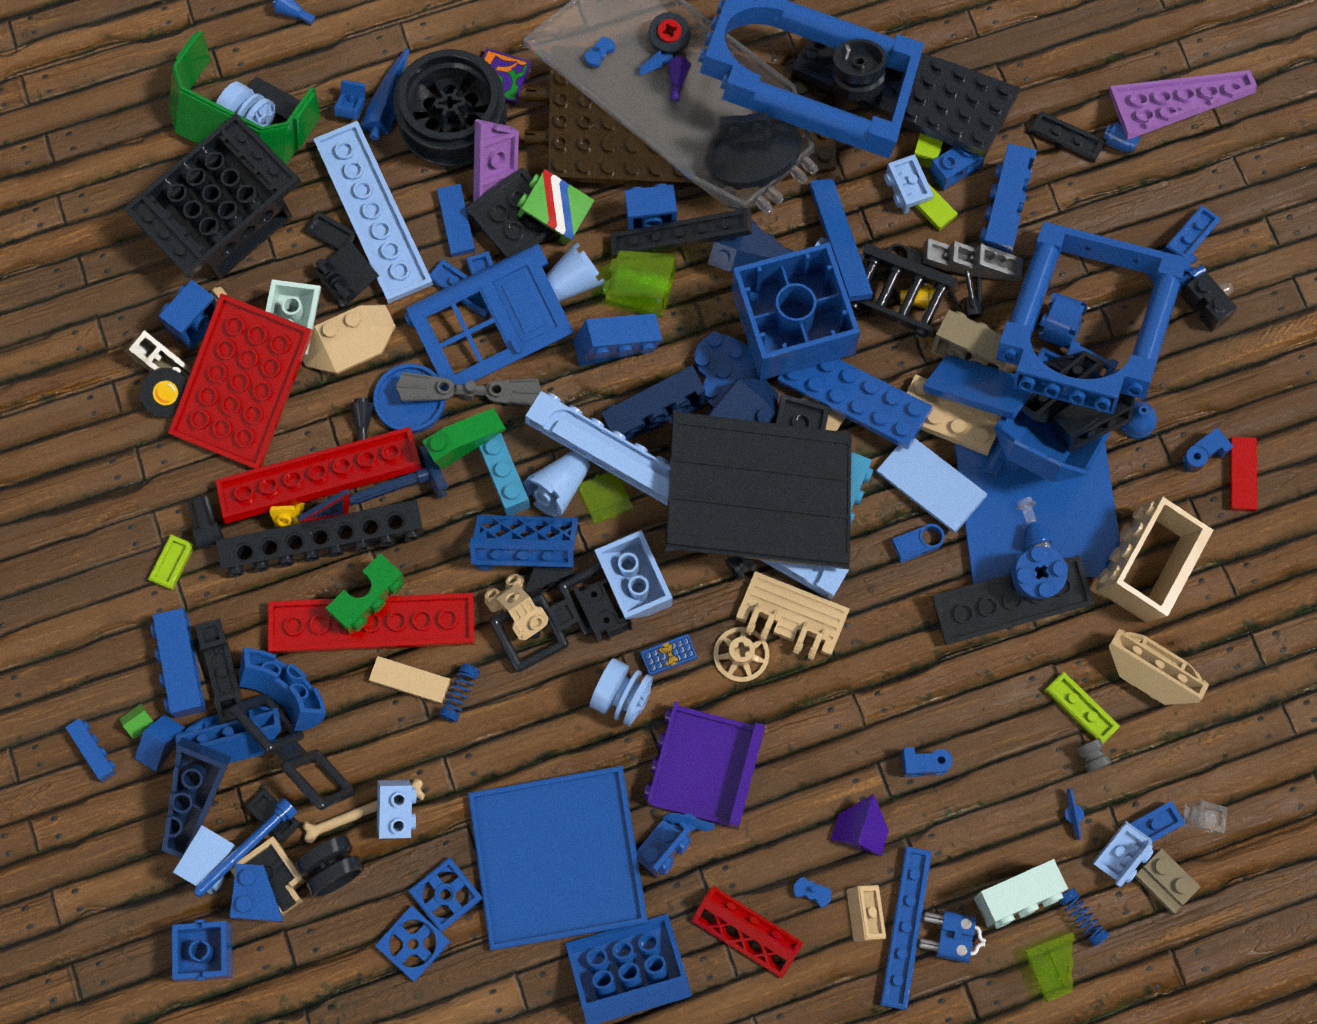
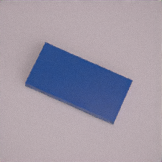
M948 354L923 385L925 393L1009 419L1016 417L1032 394L1028 391L1013 388L1015 374Z

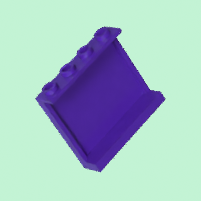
M674 701L673 708L668 707L664 720L665 723H668L666 733L661 732L657 747L662 748L660 757H654L651 772L655 773L652 783L647 782L644 797L648 798L647 805L682 815L692 814L699 820L739 830L765 725L756 722L755 726L678 706V702Z

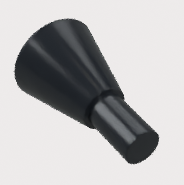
M356 398L354 403L349 404L357 429L358 441L368 438L367 428H369L374 403L369 402L368 398Z

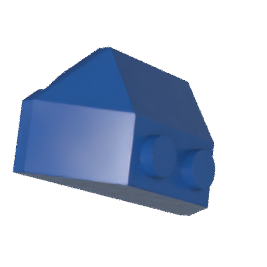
M259 706L245 712L270 741H273L281 731L278 708L270 709L265 706ZM218 714L202 718L189 726L184 732L175 735L176 749L177 744L184 737L231 756L230 763L263 755L265 752L237 720L220 724Z

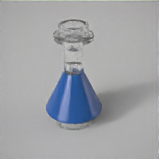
M1032 497L1019 500L1016 508L1017 510H1023L1027 522L1024 549L1029 550L1037 546L1051 548L1050 544L1053 543L1054 539L1037 522L1032 508L1036 505V501H1033Z

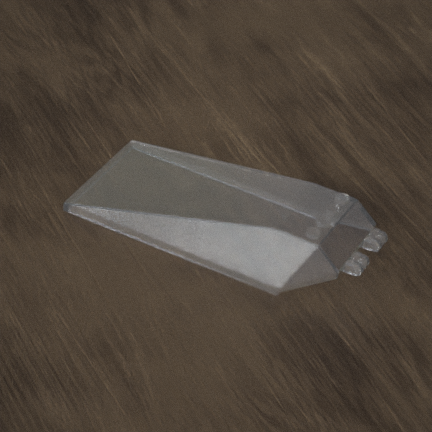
M571 0L523 39L524 46L689 180L730 209L750 208L756 203L759 209L769 214L773 208L763 197L765 194L777 204L782 203L784 200L783 195L774 188L777 183L789 173H791L796 181L802 184L805 183L808 178L805 172L797 167L799 164L813 175L819 170L814 161L809 158L814 152V143L810 131L797 126L802 139V150L797 164L791 167L784 175L770 182L768 186L735 190L733 187L719 183L711 176L706 165L705 155L710 141L720 131L719 118L733 115L742 116L758 112L722 100L724 89L720 88L722 81L700 73L702 63L698 62L703 47L708 49V46L704 45L708 32L714 33V30L710 29L712 21L685 0ZM665 12L680 14L686 19L691 30L689 45L683 52L673 55V57H686L692 64L683 87H681L679 102L670 101L672 86L668 64H662V68L639 76V67L657 53L649 42L648 30L650 23L656 16ZM725 35L727 47L733 57L748 70L761 75L760 81L797 94L796 86L731 35ZM600 37L612 39L616 46L615 52L606 54V58L601 60L599 68L589 67L584 61V54L595 46Z

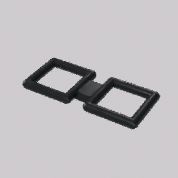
M600 562L558 583L557 587L564 599L563 601L550 607L542 593L530 597L535 606L538 605L545 611L549 618L547 624L557 641L540 651L520 660L502 626L504 622L512 619L509 612L505 610L490 619L489 623L515 672H522L567 648L569 642L563 629L575 623L584 637L593 634L570 588L603 572ZM621 609L616 610L619 619L623 618Z
M268 694L259 695L230 707V713L267 753L275 752L283 761L281 765L282 770L317 809L325 810L355 795L354 787L320 750L314 749L306 752L298 743L304 738V733L302 731H293L291 719ZM262 705L270 709L278 708L281 725L290 734L270 741L245 712ZM315 761L341 790L322 798L296 768Z

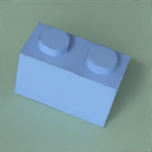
M201 826L173 873L198 886L238 847L208 828ZM223 876L207 893L212 894L214 890L217 891L223 884L225 877Z

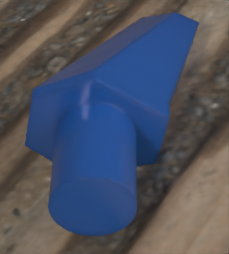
M658 51L639 67V76L662 68V64H668V61L673 59V54L661 55V51Z

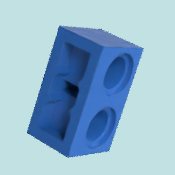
M953 147L932 161L929 174L942 191H945L981 168L984 157L958 147Z

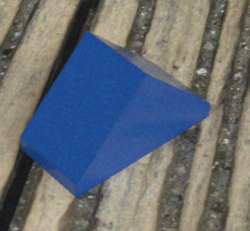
M166 715L161 716L143 731L135 759L158 772L176 745L175 735L184 732L186 727Z

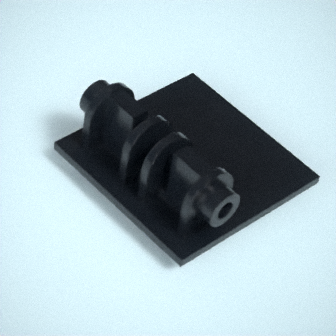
M351 240L328 260L321 258L315 263L317 268L314 273L342 308L379 277L378 273Z

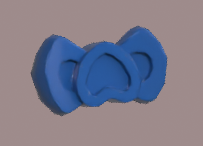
M600 37L595 46L584 54L586 64L592 68H599L601 60L606 58V54L615 52L616 46L613 40L608 37Z
M805 877L797 879L793 884V894L796 898L805 896L809 901L815 900L820 908L827 906L831 901L832 892L829 887L815 884L813 881H808Z

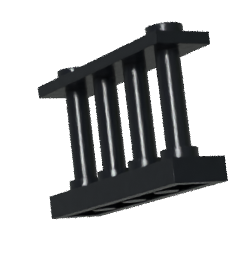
M866 243L863 254L868 263L865 272L869 283L876 268H879L880 265L889 268L890 274L876 303L868 300L850 301L852 309L855 311L863 309L914 330V334L922 338H927V336L935 338V327L930 326L944 294L948 292L955 294L958 288L957 278ZM904 274L912 277V284L899 312H895L885 308L899 276ZM927 283L934 286L935 292L920 322L908 317V314L921 285Z

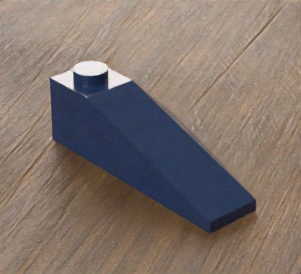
M752 220V235L714 241L708 264L733 272V268L794 251L790 248H785L775 240L774 236L764 232Z

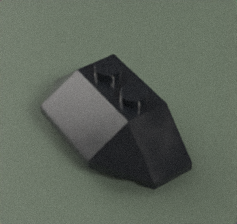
M1085 350L1078 352V354L1049 359L1044 363L1060 374L1079 379H1097L1104 367V361ZM1032 393L1020 411L1035 421L1053 424V417L1072 403Z

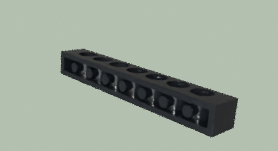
M417 500L220 539L216 540L222 572L225 576L239 577L247 571L264 572L272 566L288 567L294 565V562L301 560L313 562L325 555L337 557L343 555L345 551H366L370 546L374 545L386 547L393 545L394 541H415L419 539V536L425 534ZM394 521L403 522L402 526L398 529L390 528ZM369 526L378 527L374 534L365 533ZM345 531L353 532L349 539H341V534ZM320 536L328 537L324 544L318 545L315 543ZM293 542H303L299 549H291ZM270 546H277V551L274 554H266V550ZM252 551L249 559L241 560V555L244 552Z

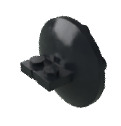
M768 112L742 116H724L719 118L720 131L710 141L705 155L708 170L711 176L719 183L733 187L735 190L751 187L763 188L797 164L802 150V139L797 126L770 117Z

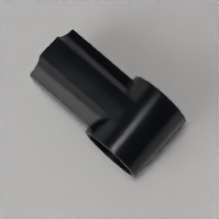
M200 496L188 502L194 528H192L193 535L199 550L216 545V540L224 539L220 525L215 519L210 498L208 496Z

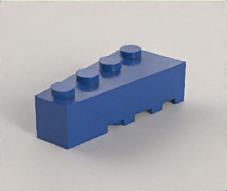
M1008 143L1002 163L997 162L994 176L998 177L997 184H992L989 198H993L992 205H987L984 219L988 220L987 227L982 226L979 240L983 241V245L1011 254L1021 218L1020 213L1026 198L1025 192L1032 173L1031 167L1037 150Z

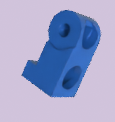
M1216 428L1187 451L1183 457L1182 464L1187 471L1192 473L1198 472L1204 467L1207 460L1215 454L1222 459L1234 446Z
M904 747L901 751L903 778L943 775L952 766V755L945 749H938L933 753L915 754L914 747Z

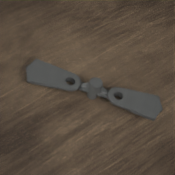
M402 372L396 384L401 402L447 400L455 393L463 395V398L467 401L474 400L476 395H486L492 402L531 407L540 392H543L538 379L491 381L485 387V385H476L474 381L454 385L447 378ZM441 385H446L449 389L447 391H442L439 387ZM497 387L501 392L496 394L492 389Z

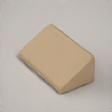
M879 885L856 886L847 889L854 942L886 939Z

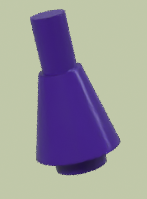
M674 56L673 59L668 61L672 86L670 101L679 102L681 87H683L692 64L686 57Z

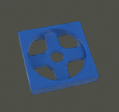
M450 857L409 890L410 894L441 933L483 900L482 896ZM450 872L457 874L459 877L450 884H444L437 875ZM429 882L435 889V896L425 904L423 893L426 884ZM464 886H467L469 899L467 904L462 907L456 900V893ZM443 890L451 892L449 899L444 900L441 898ZM441 905H447L454 915L450 918H439L433 912Z
M411 905L375 946L412 981L416 982L451 941ZM416 920L421 921L424 925L416 934H410L402 927L405 922ZM432 932L436 937V948L433 954L424 947V940ZM394 935L403 941V948L396 956L390 950V940ZM411 939L418 940L419 945L416 949L409 948L408 943ZM411 955H418L425 962L417 967L403 965Z

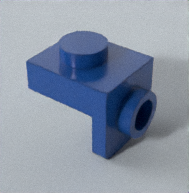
M342 80L341 95L334 107V115L358 120L365 105V84Z

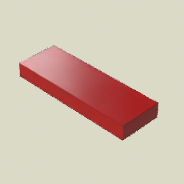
M1231 436L1229 442L1234 447L1230 451V510L1255 512L1257 510V438Z

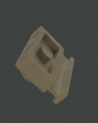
M1160 849L1135 875V878L1172 915L1201 887L1163 849Z

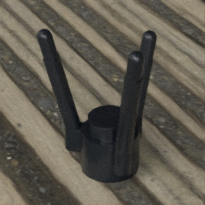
M965 270L969 296L963 298L960 305L955 294L948 292V295L956 311L965 314L968 319L973 320L981 317L984 311L982 304L981 277L976 276V296H974L970 271Z

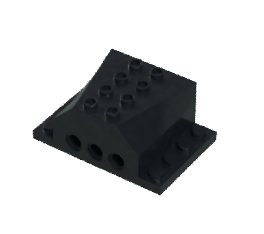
M235 113L124 207V210L188 278H191L203 266L207 265L220 280L293 217L283 198L299 185L301 180Z

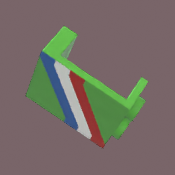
M544 169L540 176L535 174L528 185L532 188L528 195L524 193L519 200L517 206L520 207L517 216L521 218L524 213L530 215L560 234L561 236L558 241L566 246L572 240L594 200Z

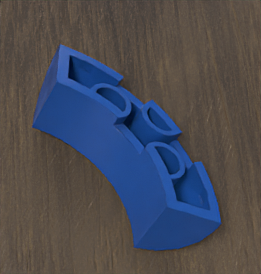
M244 647L240 661L239 687L268 694L277 701L289 715L293 731H304L322 722L326 715L323 699L317 687L313 688L307 681V675L292 663L287 665L275 659V654Z

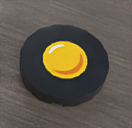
M157 368L151 371L141 383L140 395L142 403L155 416L165 418L175 416L187 384V379L182 373L172 368Z

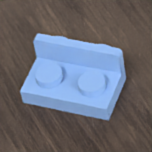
M915 154L888 163L887 171L884 174L885 182L888 187H892L894 202L897 208L901 207L903 214L909 213L910 207L933 199V193Z

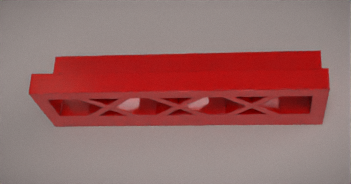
M712 886L692 919V922L780 978L784 977L804 943L715 886ZM704 909L714 914L716 922H709L701 917ZM725 926L735 927L739 936L733 937L728 934ZM748 941H757L760 943L762 950H753L750 948ZM777 954L787 960L783 968L772 961L771 955Z

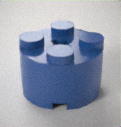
M1053 293L1048 306L1050 308L1048 313H1044L1038 338L1069 350L1078 335L1082 324L1081 315L1085 316L1088 303L1060 293Z
M1037 546L1026 550L1016 557L1011 566L1014 588L1019 594L1028 599L1039 600L1054 596L1064 587L1067 580V563L1057 551L1049 547ZM1041 568L1043 577L1037 579L1035 569Z

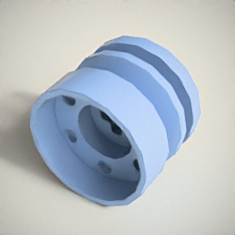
M237 81L229 84L216 101L217 104L262 127L271 125L275 114V104L273 101L264 98L261 94H255L251 88Z
M613 658L604 670L590 701V708L605 715L612 706H615L614 719L620 720L624 712H626L623 724L630 727L637 716L641 714L648 701L653 677L647 674L639 684L642 672L637 670L629 679L627 678L629 665Z

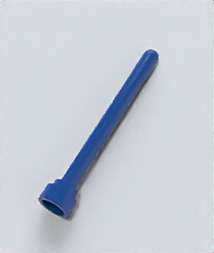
M282 798L275 805L274 814L194 889L195 896H203L281 821L291 820L297 814L296 809L285 798Z

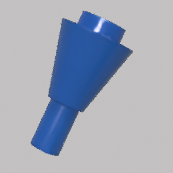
M294 0L273 1L274 13L299 18L310 25L314 23L316 17L304 11Z

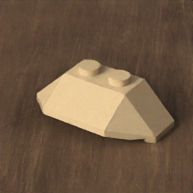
M386 305L358 306L313 327L314 331L310 341L308 356L303 358L306 368L340 374L382 355L392 332L396 328Z
M1118 629L1109 645L1119 677L1164 705L1200 703L1209 686L1205 680H1202L1199 673L1190 663L1145 635Z

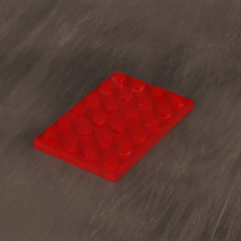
M221 293L168 433L254 469L262 467L314 330Z

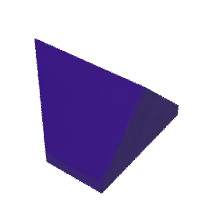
M874 794L838 814L830 840L881 857L889 830Z

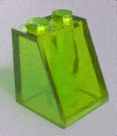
M619 251L617 259L613 258L609 269V272L612 273L610 281H605L603 294L606 295V304L644 314L656 313L657 317L663 318L676 275V255Z

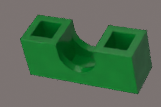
M381 553L362 571L365 578L371 583V590L366 596L355 598L343 590L326 607L329 615L350 634L355 630L360 631L366 625L367 618L373 612H379L384 607L385 600L391 594H397L404 585L405 578L402 572Z

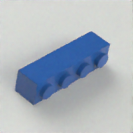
M78 718L65 727L100 781L105 782L116 774L114 762L111 759H107L106 755L108 753L103 746L100 747L98 745L99 739L94 733L91 734L89 731L91 727L86 720L82 721Z

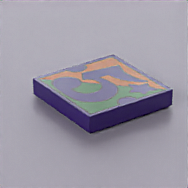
M486 48L483 59L498 73L504 87L505 102L516 105L530 70L531 61Z

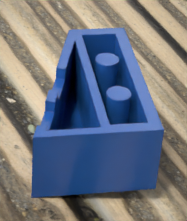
M656 313L586 319L573 339L578 364L581 367L640 353H652L661 343L662 336Z

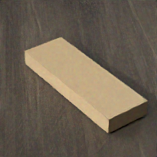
M377 656L369 681L442 705L451 683L449 678Z

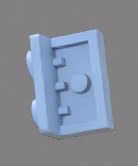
M1125 821L1094 859V865L1114 878L1117 886L1121 887L1125 882L1130 883L1137 873L1136 868L1141 862L1146 863L1153 854L1152 839Z

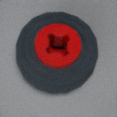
M661 13L650 23L648 30L649 42L653 49L657 52L661 51V54L677 55L683 52L689 45L691 38L690 25L678 13Z

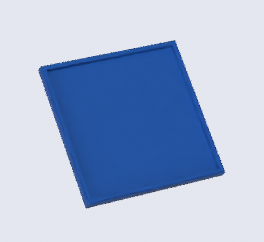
M998 439L995 440L988 456L954 443L957 471L987 493V497L964 523L972 584L1011 574V566L1019 554L1026 551L1024 545L1027 525L1032 522H1038L1054 541L1050 545L1043 542L1031 548L1037 546L1052 548L1063 559L1080 555L1087 579L1099 578L1101 572L1108 568L1111 562L1109 560L1111 553L1121 543L1105 444L1087 475L1053 483L1023 467L1020 470H1014L1003 465L997 477L986 474L984 468L999 443Z
M623 766L468 793L490 951L648 924Z

